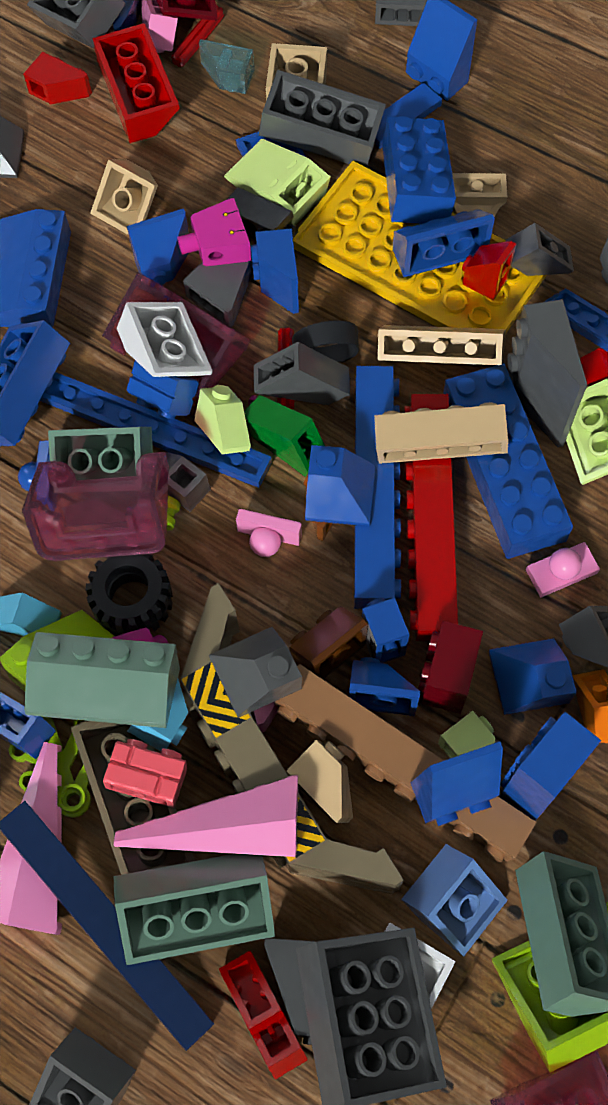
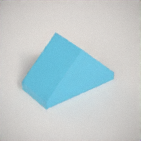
M23 592L0 596V631L25 636L60 620L62 614L60 610Z

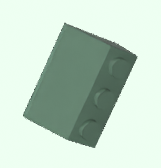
M151 427L48 430L52 494L145 491L153 460Z

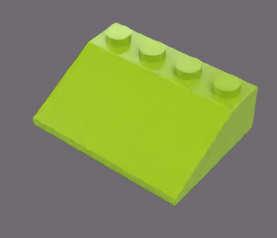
M529 941L492 958V962L533 1045L550 1073L608 1044V1011L570 1017L543 1010Z

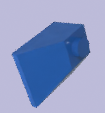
M184 208L127 226L134 260L145 289L153 286L158 287L172 281L189 254H181L177 241L178 236L189 234Z
M311 445L305 520L370 526L375 465L345 448Z
M554 638L489 650L504 715L568 704L577 693L569 661Z
M364 657L360 661L353 660L349 697L369 711L415 716L420 698V691L388 664L380 663V660L376 658Z

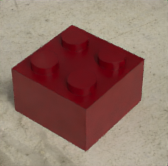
M446 621L442 622L440 632L433 630L426 660L432 663L425 662L418 690L424 693L421 704L461 714L469 693L483 631Z

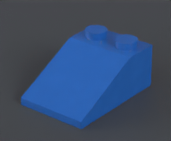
M427 0L407 53L406 73L421 84L424 82L437 95L448 101L468 83L477 19L449 0Z
M500 741L430 765L410 782L425 824L436 820L437 825L441 826L457 820L458 816L456 813L469 808L471 814H475L492 807L490 800L500 795L503 747Z

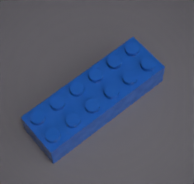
M505 364L446 379L443 394H449V407L454 405L476 407L488 402L496 403L497 405L505 404L508 453L467 456L466 459L506 559L566 542L573 529V524Z

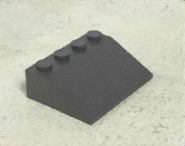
M563 299L524 305L521 318L517 319L516 336L512 337V352L507 356V371L524 411L557 447L564 446L588 385Z
M415 927L318 941L296 949L322 1105H370L447 1087Z

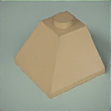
M108 159L90 214L129 235L128 225L146 220L158 184L149 171L127 159Z
M316 740L288 768L287 772L290 775H298V784L336 823H349L353 818L348 768L341 761L345 755L331 741H328L325 745L322 741Z

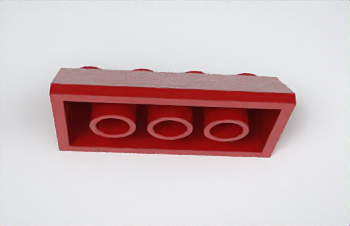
M139 24L92 38L98 65L129 143L156 136L180 107L146 24Z

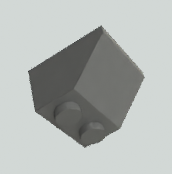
M75 1027L50 1055L29 1105H118L125 1095L136 1069Z

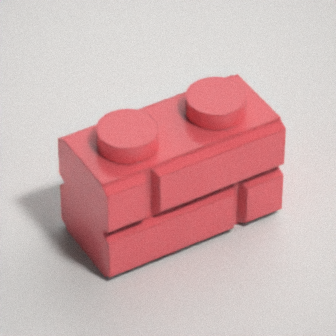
M128 739L126 743L117 741L103 778L105 788L174 808L187 771L186 760L181 759L182 755L174 750L165 748L161 749L160 753L148 750L146 743L135 739Z

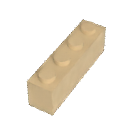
M383 325L378 329V360L502 365L504 361L506 329Z
M488 402L476 407L454 405L441 410L420 408L414 412L400 413L397 411H387L382 415H374L376 451L379 464L508 453L505 404L497 405L496 403Z

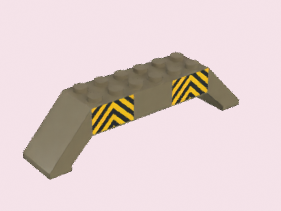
M217 583L210 589L180 680L184 688L182 693L188 714L192 720L200 719L196 723L209 749L214 746L217 748L214 752L217 762L226 778L233 775L235 780L232 781V784L235 788V793L238 794L254 789L256 786L285 779L288 775L251 714L248 713L237 718L209 658L210 654L230 646L232 636L240 632L236 610L220 584ZM298 793L296 857L273 856L279 868L286 865L292 874L387 894H394L400 890L404 880L384 848L375 853L326 839Z

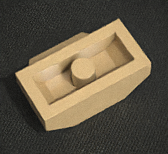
M452 173L456 194L454 208L457 214L463 211L469 212L480 209L493 214L495 217L499 208L506 203V174Z

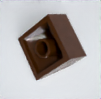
M342 606L333 612L331 610L324 612L317 619L316 626L308 632L306 630L299 632L290 642L289 651L296 665H302L321 679H325L366 645L368 624L364 619Z

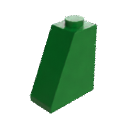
M259 395L244 411L248 433L253 439L306 477L309 470L311 445L325 446L312 418Z

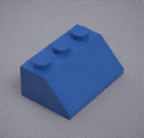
M480 209L469 212L463 211L454 216L433 219L424 224L406 226L394 231L392 249L403 277L464 262L470 254L474 256L481 245L490 244L495 221L493 214Z

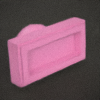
M245 509L238 510L236 517L238 532L251 535L249 544L255 554L261 557H270L278 551L281 542L296 546L300 545L302 538V525L300 522Z
M585 542L571 548L559 549L552 556L528 565L526 568V572L540 598L598 574L600 571Z

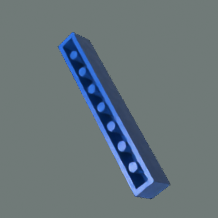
M356 366L355 454L375 465L370 526L355 525L354 609H363L369 602L378 598H385V600L392 598L401 599V579H395V568H400L401 549H395V538H400L401 521L400 519H394V509H400V490H394V480H400V462L379 464L376 451L374 416L382 415L387 411L400 412L399 405H394V397H399V378H393V366Z

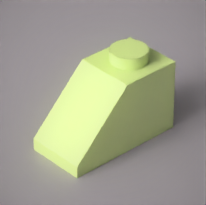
M216 385L212 388H201L194 421L221 454L250 451L251 444L242 401L228 386Z
M471 711L440 736L438 744L449 758H453L495 743V736L492 734L494 729L485 717H478L474 711Z

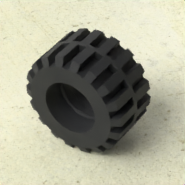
M126 548L118 549V555L113 556L112 552L106 554L107 560L105 562L98 560L95 563L97 571H90L88 575L90 583H86L85 589L88 595L86 597L96 620L106 630L109 631L111 629L114 636L142 628H152L155 632L160 628L158 621L162 620L165 622L167 620V610H171L173 605L171 599L173 597L172 588L162 563L158 559L154 561L153 555L145 552L142 556L140 549L135 548L132 549L131 553H127ZM140 582L148 586L146 595L136 604L121 606L112 602L114 593L123 584Z

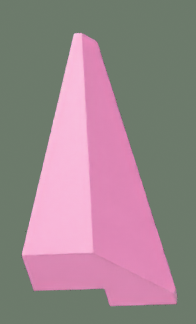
M44 742L22 802L26 801L62 843V808L57 806V786H62V776L57 774V752L62 751V746ZM7 839L0 858V923L44 933L60 934L62 923L57 922L58 899Z
M291 775L270 784L256 786L248 791L215 799L163 818L146 821L144 824L125 830H118L115 832L114 846L296 857L298 775Z

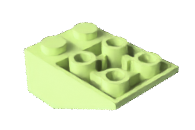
M261 139L224 176L235 187L244 189L291 210L294 218L288 223L289 225H296L325 196L331 178L330 175L309 158L264 139Z

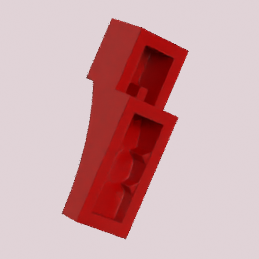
M251 950L219 968L234 1002L274 1079H278L306 1062L308 1059Z

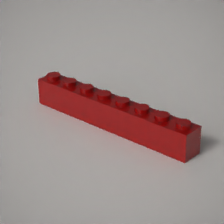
M411 394L410 406H404V413L414 412L420 408H429L431 410L447 409L449 407V394ZM451 458L418 460L405 463V480L411 481V490H406V509H412V519H407V539H413V549H408V569H414V579H409L408 596L409 599H415V610L409 611V629L415 630L416 641H431L433 630L440 632L443 621L458 624Z

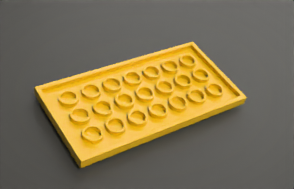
M355 161L349 164L298 228V233L293 238L295 250L436 327L506 329L507 333L523 310L524 305L528 303L547 276H527L511 267L509 278L494 301L463 285L464 271H462V266L464 262L403 277L392 249L394 231L406 226L420 224L391 222L386 177ZM494 234L491 235L490 244L506 242V240Z

